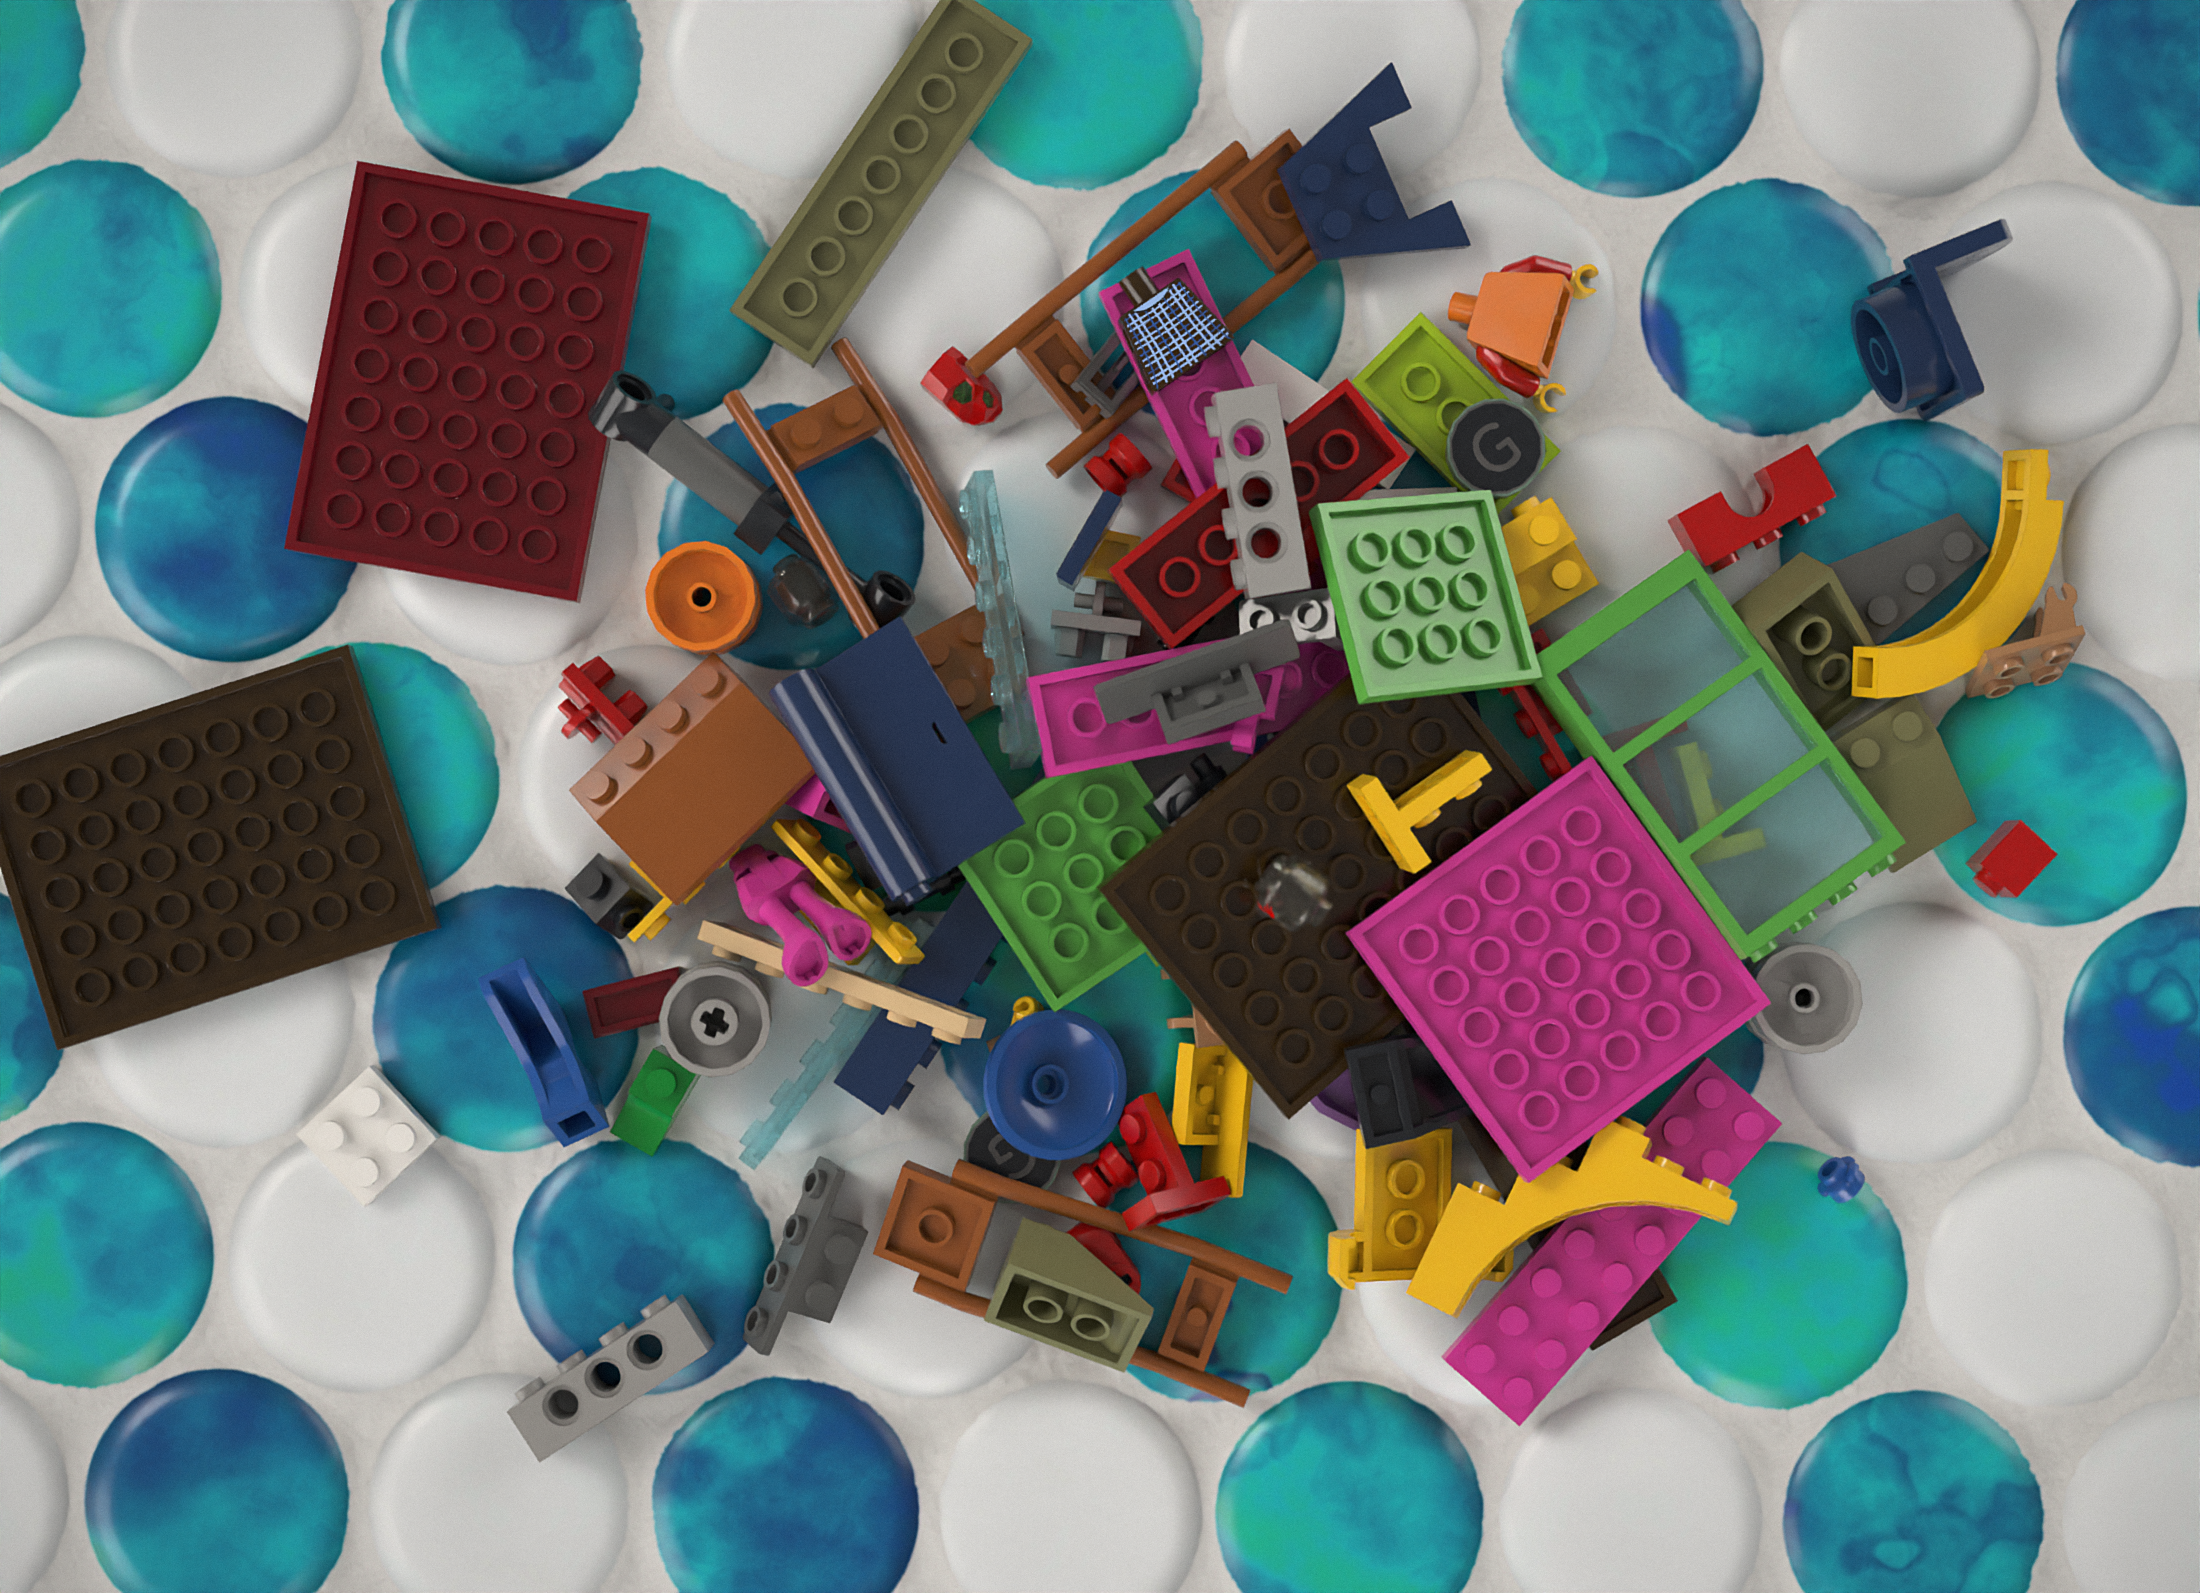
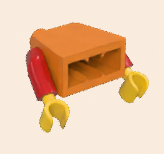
M1532 255L1504 266L1500 272L1486 273L1483 277L1478 296L1455 292L1449 303L1448 319L1469 325L1467 341L1476 350L1477 361L1499 384L1526 399L1532 397L1535 408L1542 413L1557 412V409L1546 404L1544 396L1549 389L1557 395L1564 396L1566 395L1565 388L1558 383L1542 385L1540 384V378L1548 379L1572 297L1586 299L1596 292L1593 288L1584 287L1581 284L1580 276L1594 278L1599 274L1598 269L1592 264H1585L1574 271L1568 263Z

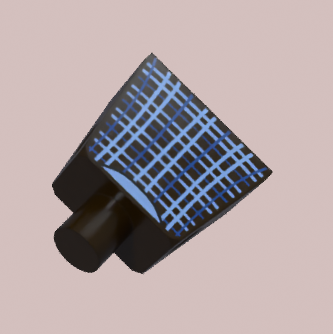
M1142 266L1118 283L1134 308L1122 315L1117 323L1147 391L1151 396L1230 344L1234 339L1230 330L1180 278L1175 279L1159 290L1144 266Z

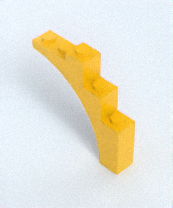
M1620 1115L1615 1122L1612 1121L1594 1135L1577 1172L1570 1169L1574 1161L1565 1156L1530 1183H1525L1520 1175H1518L1505 1205L1498 1202L1502 1193L1475 1180L1471 1189L1458 1183L1406 1293L1457 1319L1477 1285L1507 1253L1536 1232L1571 1216L1608 1207L1651 1205L1693 1212L1730 1226L1738 1204L1736 1201L1729 1199L1732 1190L1722 1184L1704 1177L1699 1185L1682 1177L1685 1168L1656 1155L1654 1162L1646 1160L1652 1147L1650 1138L1643 1136L1646 1127Z

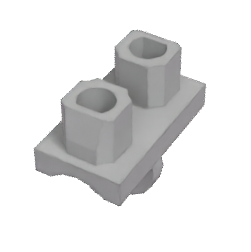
M1096 581L1095 595L1075 592L1074 607L1092 609V615L1052 610L1050 625L1051 629H1055L1056 656L1082 659L1085 633L1104 635L1101 661L1108 662L1129 658L1133 649L1134 639L1139 640L1141 621L1102 616L1103 611L1122 613L1124 599L1105 596L1106 582Z

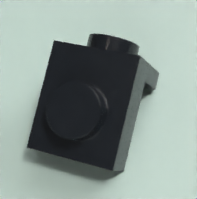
M600 853L565 887V890L596 925L618 939L625 938L654 907L652 901L636 890L612 862Z

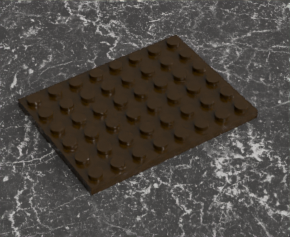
M351 645L329 650L0 756V869L57 1050L76 1046L442 928L356 654Z
M1349 672L1096 888L1277 1109L1289 1120L1347 1070L1343 1048L1381 1040L1406 1019L1345 933L1538 794V792L1461 693L1358 704L1351 673ZM1465 750L1482 753L1492 770L1480 778L1482 782L1481 787L1465 798L1457 800L1453 797L1440 806L1441 814L1431 823L1418 829L1414 825L1410 827L1431 862L1416 873L1400 869L1346 785L1362 774L1378 778L1391 800L1394 801ZM1267 894L1269 902L1270 898L1273 897L1274 914L1279 919L1275 917L1273 919L1268 913L1263 912L1257 905V899L1259 898L1258 902L1261 899L1262 903L1266 906L1264 898L1267 903Z

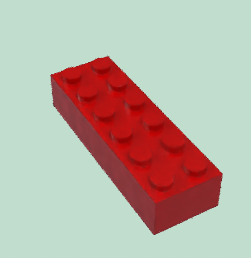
M1348 378L1344 379L1284 428L1303 543L1314 535L1308 511L1316 504L1356 501L1410 458ZM1257 449V450H1256L1254 453H1252L1250 456L1256 455V454L1258 453L1259 449ZM1249 479L1243 485L1242 495L1250 506L1263 507L1268 501L1269 490L1261 480ZM1217 483L1107 570V573L1168 649H1173L1244 592V589L1235 590L1230 560L1238 559L1235 539H1226L1223 526L1222 509L1230 508L1227 488L1218 489ZM1257 530L1251 538L1253 552L1265 559L1271 558L1275 554L1278 547L1275 535L1268 530Z

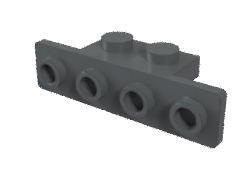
M1283 619L1177 657L1166 659L1134 672L1117 676L1095 685L1094 691L1107 724H1113L1156 709L1167 744L1170 745L1265 712L1266 709L1253 674L1296 660L1300 657L1291 623L1289 619Z
M821 1156L817 1158L814 1167L808 1171L804 1178L800 1201L794 1214L785 1223L783 1241L775 1260L768 1265L764 1274V1286L756 1305L750 1309L745 1319L743 1340L757 1353L765 1356L771 1354L788 1311L831 1323L868 1235V1231L860 1225L829 1216L845 1177V1171L831 1160Z

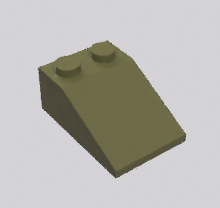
M1800 552L1731 606L1824 732L1868 699L1866 697L1851 696L1853 646L1876 645L1831 567Z
M1914 694L1894 697L1829 737L1906 841L1905 844L1892 852L1897 861L1888 867L1891 873H1895L1977 822L1942 739ZM1865 830V832H1866V834L1868 835V837L1870 838L1871 842L1874 843V841L1872 840V838L1869 836V834H1868L1867 831Z
M1023 1217L998 1275L983 1321L1124 1373L1152 1318L1154 1308L1070 1234L1056 1230L1050 1225Z

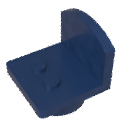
M2005 219L1997 220L1908 256L1903 260L1906 270L1872 283L1867 287L1870 295L1854 302L1851 309V328L1859 360L1875 393L1891 411L1901 413L1916 407L1921 419L1925 422L1943 415L1984 393L1983 381L1940 279L1985 259L2011 243L2014 238Z

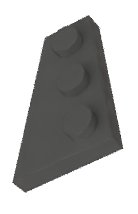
M1956 513L1827 566L1831 567L1872 640L1878 646L1990 550L1960 514Z

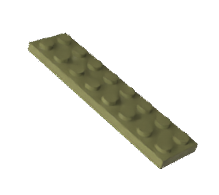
M940 0L730 308L731 314L814 368L1032 47V38L975 0Z

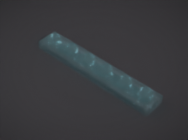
M993 470L973 471L965 489L959 493V511L963 520L968 519L970 535L967 538V557L970 565H976L978 582L975 584L974 591L975 604L979 612L984 611L987 627L983 631L982 642L986 658H992L995 675L991 678L992 701L995 706L1000 705L1003 723L999 726V743L1002 752L1009 755L1011 769L1031 768L1041 754L1042 746L1026 682L1029 672Z
M922 916L918 917L914 924L907 919L902 923L915 935L917 939L915 945L920 950L936 928ZM890 957L883 964L876 958L864 974L895 985L910 964L899 965ZM845 1003L841 1004L829 1021L830 1024L836 1027L825 1043L818 1038L815 1039L799 1061V1063L806 1067L795 1083L786 1078L769 1102L776 1107L765 1123L756 1118L739 1142L746 1148L738 1159L753 1170L760 1166L878 1006L872 1005L871 1011H866Z

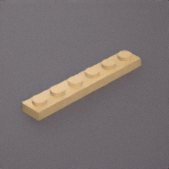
M703 920L697 939L714 945L712 954L735 962H740L741 957L744 956L757 961L755 970L777 978L784 977L785 972L782 968L784 944L725 922ZM828 961V968L822 978L812 985L802 987L827 995L829 988L844 994L842 1002L866 1011H871L872 1005H876L889 1010L886 1018L890 1021L915 1028L917 1021L934 1027L932 1036L959 1045L962 1038H981L987 1020Z

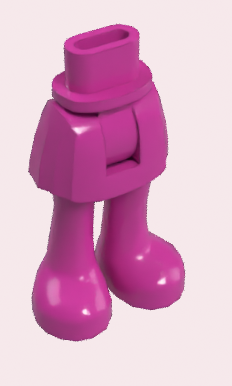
M760 844L751 845L730 859L729 868L734 873L733 880L737 886V893L745 914L755 923L766 926L770 925L781 937L785 944L782 954V968L793 984L802 987L812 985L823 977L828 968V953L823 940L794 915L800 909L816 925L828 948L840 960L849 961L857 958L868 947L872 934L867 922L857 913L835 907L815 892L814 888L817 878L805 864L789 856L779 855L773 850L766 851Z

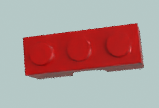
M1809 444L1753 474L1763 494L1762 507L1756 516L1745 517L1734 512L1728 505L1722 492L1719 491L1667 520L1683 551L1686 552L1689 549L1702 568L1710 566L1714 574L1740 560L1736 550L1753 542L1756 550L1783 537L1780 526L1796 518L1801 527L1827 513L1823 503L1837 495Z

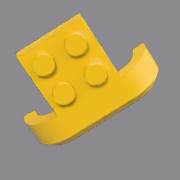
M1441 1127L1415 1139L1366 1149L1363 1146L1360 1128L1356 1129L1354 1229L1337 1230L1328 1234V1274L1341 1287L1355 1290V1283L1413 1279L1451 1199L1452 1128ZM1514 1249L1507 1253L1483 1280L1503 1282L1513 1270Z

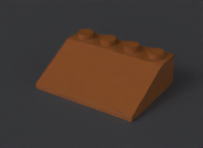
M712 652L575 783L569 791L607 835L678 906L816 773L786 725L737 672L715 652Z

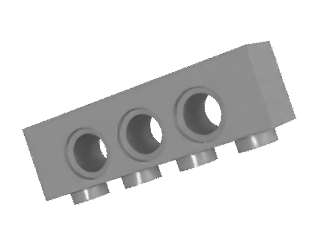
M1277 383L1215 393L1211 397L1213 406L1205 407V419L1209 438L1218 437L1221 457L1213 458V465L1218 489L1227 488L1230 508L1222 509V519L1226 539H1235L1238 559L1230 560L1235 590L1244 589L1245 600L1311 588ZM1248 428L1258 434L1261 445L1256 455L1245 456L1236 450L1233 439L1237 430ZM1258 479L1268 487L1269 498L1263 507L1250 506L1244 500L1242 488L1247 480ZM1257 530H1268L1275 535L1278 547L1271 558H1261L1253 552L1251 538Z
M683 1294L671 1302L666 1295L661 1296L640 1311L645 1319L630 1329L627 1328L624 1322L620 1323L598 1338L602 1344L601 1348L589 1356H586L582 1349L556 1366L561 1373L546 1384L541 1377H538L515 1393L519 1401L507 1413L539 1463L709 1352L715 1343ZM645 1334L656 1336L662 1343V1355L659 1357L645 1355L639 1346L640 1336ZM610 1362L616 1365L621 1375L620 1382L615 1385L603 1382L598 1375L599 1363ZM558 1390H569L576 1395L578 1399L577 1411L567 1412L559 1407L556 1401Z

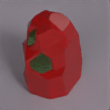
M952 346L928 370L920 382L921 387L962 423L974 426L994 423L1003 411L1000 392L984 373L979 378L974 377L965 366V362L968 359Z

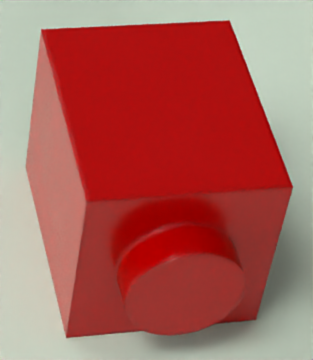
M2007 820L2003 822L1965 864L1976 873L1972 878L1975 884L1991 897L1996 898L1999 895L2000 897L2017 898L2057 856V853L2022 820Z

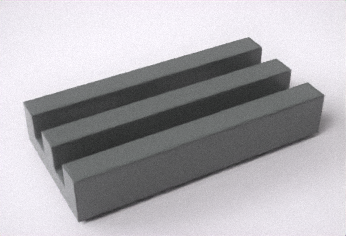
M1115 330L1070 385L1077 393L1081 390L1087 396L1084 400L1091 406L1096 404L1102 410L1099 413L1106 419L1116 412L1139 383V379L1133 369L1110 399L1104 394L1130 361L1125 350L1096 386L1090 381L1120 344V339Z

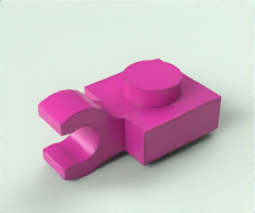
M1276 666L1253 674L1266 711L1236 721L1231 745H1234L1233 751L1253 755L1260 718L1275 721L1286 673L1284 667Z

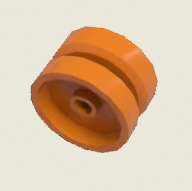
M708 541L683 543L666 552L651 569L645 588L647 613L656 630L675 646L702 656H709L712 652H715L717 655L726 654L743 645L757 629L763 611L762 587L752 568L727 547ZM708 589L711 592L710 603L704 607L697 606L696 602L703 599L702 591Z

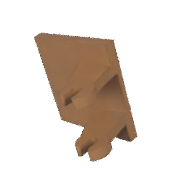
M2068 583L2062 585L2061 591L2065 600L2058 599L2053 587L2048 588L2044 597V611L2039 607L2033 618L2032 638L1984 651L1965 688L1968 699L1984 694L1986 698H1997L2011 692L2015 686L2033 682L2035 686H2042L2058 680L2063 675L2086 635L2083 625L2076 626L2073 607L2078 596L2073 586Z

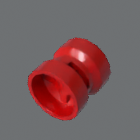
M1118 433L1109 442V448L1102 456H1093L1083 466L1089 476L1104 492L1108 490L1121 498L1127 493V486L1134 479H1142L1153 469L1139 449L1122 433Z
M1109 1141L1099 1150V1156L1093 1162H1084L1072 1171L1078 1183L1095 1204L1105 1209L1115 1201V1194L1122 1188L1130 1189L1140 1181L1138 1172L1112 1141Z

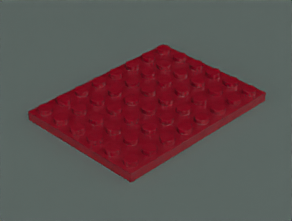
M357 161L284 549L580 603L611 438L602 434L593 426L589 420L588 412L613 373L619 370L624 371L652 220L650 214Z

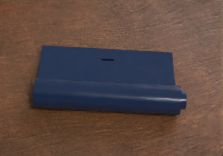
M901 616L819 668H807L785 678L768 693L893 903L903 900L905 905L909 906L921 900L933 891L929 885L931 882L1026 824Z

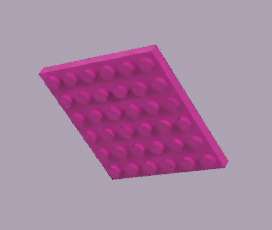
M1592 756L1584 759L1345 933L1525 1183H1530L1771 1004L1765 993Z

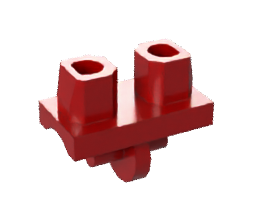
M600 656L593 658L579 668L572 663L561 673L564 678L558 687L569 698L565 699L558 706V709L568 719L561 729V733L567 739H571L581 732L591 743H594L601 737L603 732L616 745L646 714L647 704L630 689L614 703L601 692L615 680L616 675Z

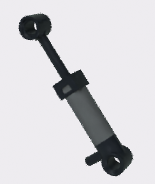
M619 370L613 373L588 412L589 420L596 429L611 439L629 442L736 524L738 528L733 534L760 555L777 539H780L828 576L805 534L790 523L794 514L776 482L770 487L766 486L671 413L675 402L670 395L660 394L656 397L649 384L630 372ZM846 566L880 628L899 616L903 618L915 603L916 598L913 590L897 575L879 570L867 582ZM847 611L848 617H849L850 621H851L852 624L856 627V625H855L854 621L852 620V618H851L849 612Z

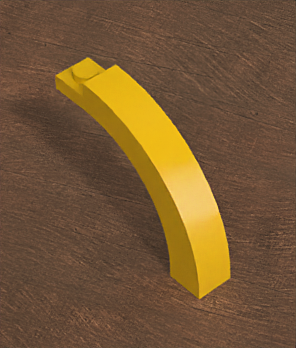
M2023 449L2003 451L1999 522L1989 557L1979 577L1959 604L1930 628L1894 643L1879 646H1853L1851 696L1866 698L1903 697L1947 684L1975 668L1985 650L2000 647L2021 624L2036 601L2048 576L2056 553L2062 525L2064 500H2046L2047 486L2051 477L2048 465L2049 450Z

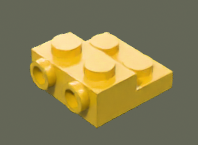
M1536 495L1511 509L1510 512L1515 519L1501 527L1528 626L1599 584L1574 543L1577 538L1552 497L1540 503Z

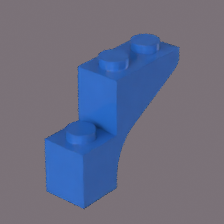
M523 957L479 977L481 991L530 1080L540 1107L543 1122L562 1146L567 1147L610 1127L598 1083L577 1056L566 1013L527 960Z

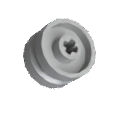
M1778 943L1779 946L1759 961L1753 963L1750 960L1745 966L1765 993L1771 1004L1745 1022V1025L1751 1033L1765 1044L1800 1054L1825 1052L1842 1043L1857 1025L1863 1005L1861 984L1850 963L1834 950L1812 943ZM1796 993L1804 995L1800 1005H1797L1795 1002Z
M725 961L700 963L682 973L666 994L659 1016L661 1039L672 1059L689 1072L708 1077L733 1075L752 1064L765 1047L772 1021L770 997L761 981L743 966ZM714 1008L722 1009L725 1011L723 1018L725 1022L722 1025L711 1024L707 1017L708 1012L712 1014Z

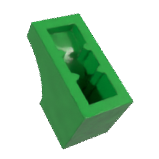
M664 1045L653 1048L630 1087L625 1104L610 1133L653 1157L701 1075L689 1072L672 1059Z

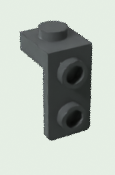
M1328 588L1246 599L1239 602L1240 634L1283 619H1289L1297 645L1322 642L1337 651H1344Z

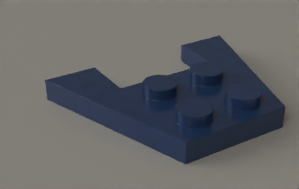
M1392 62L1386 65L1277 169L1317 262L1463 249L1471 246L1452 200L1411 219L1408 218L1370 131L1371 127L1412 108Z

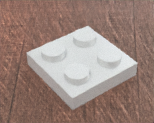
M375 1065L369 1066L296 1134L363 1207L369 1205L441 1138Z

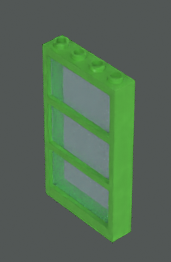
M1689 549L1536 655L1542 678L1530 684L1582 757L1586 759L1592 756L1740 960L1750 957L1753 963L1759 961L1779 946L1774 938L1789 928L1795 934L1815 921L1818 915L1814 909L1827 899L1832 906L1839 903L1858 889L1853 882L1856 878L1866 871L1871 877H1874L1897 861L1892 852L1905 844L1906 841Z

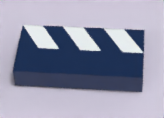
M1108 490L1106 492L1103 491L1056 573L1059 584L1073 592L1075 591L1123 507L1121 497Z

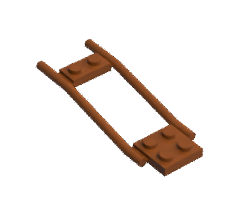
M1290 128L1281 132L1251 159L1247 156V152L1242 144L1236 140L1233 141L1197 173L1041 298L965 362L969 372L974 377L979 378L1015 347L1016 353L1073 425L1082 432L1045 464L1048 471L1056 479L1064 475L1124 422L1148 404L1149 400L1140 384L1131 391L1108 419L1104 418L1099 413L1102 410L1096 404L1091 406L1084 400L1087 396L1081 390L1077 393L1070 387L1081 371L1089 364L1090 360L1060 321L1053 317V314L1209 188L1212 190L1210 192L1269 271L1275 273V276L1222 318L1232 335L1320 263L1315 258L1277 171L1302 146ZM1097 371L1090 381L1096 386L1103 376ZM1109 386L1104 394L1110 399L1115 392Z
M844 337L836 341L831 346V350L855 385L771 425V428L768 430L764 429L738 389L729 392L723 397V403L779 487L863 639L879 630L880 627L794 474L877 434L880 429L884 428L980 600L975 605L920 633L914 638L966 724L1028 691L1025 679L1030 676L1009 646L1020 640L1025 635L1024 631L998 594L900 416L848 338Z
M958 1159L952 1177L909 1160L904 1163L873 1254L918 1272L919 1276L915 1282L913 1292L956 1310L981 1318L985 1317L990 1299L966 1292L974 1273L999 1196L1193 1257L1158 1352L1137 1346L1129 1364L1153 1371L1239 1407H1245L1251 1389L1205 1371L1206 1365L1239 1277L1286 1295L1293 1275L1200 1238L1159 1225L1129 1232L1121 1213L1004 1177L962 1159Z

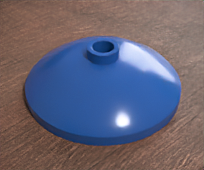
M1059 1009L1054 1013L1053 1010H1042L1017 1020L996 1041L985 1067L984 1098L993 1124L1003 1138L1013 1147L1039 1159L1068 1160L1095 1149L1114 1130L1126 1101L1127 1073L1117 1044L1100 1024L1074 1011ZM1043 1075L1049 1080V1088L1044 1094L1038 1088V1081Z

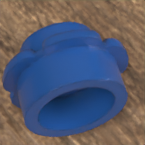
M1833 1157L1827 1160L1819 1169L1818 1179L1821 1182L1818 1184L1817 1189L1823 1197L1829 1195L1835 1202L1844 1203L1852 1199L1861 1190L1865 1176L1859 1170V1165L1855 1163L1853 1157Z

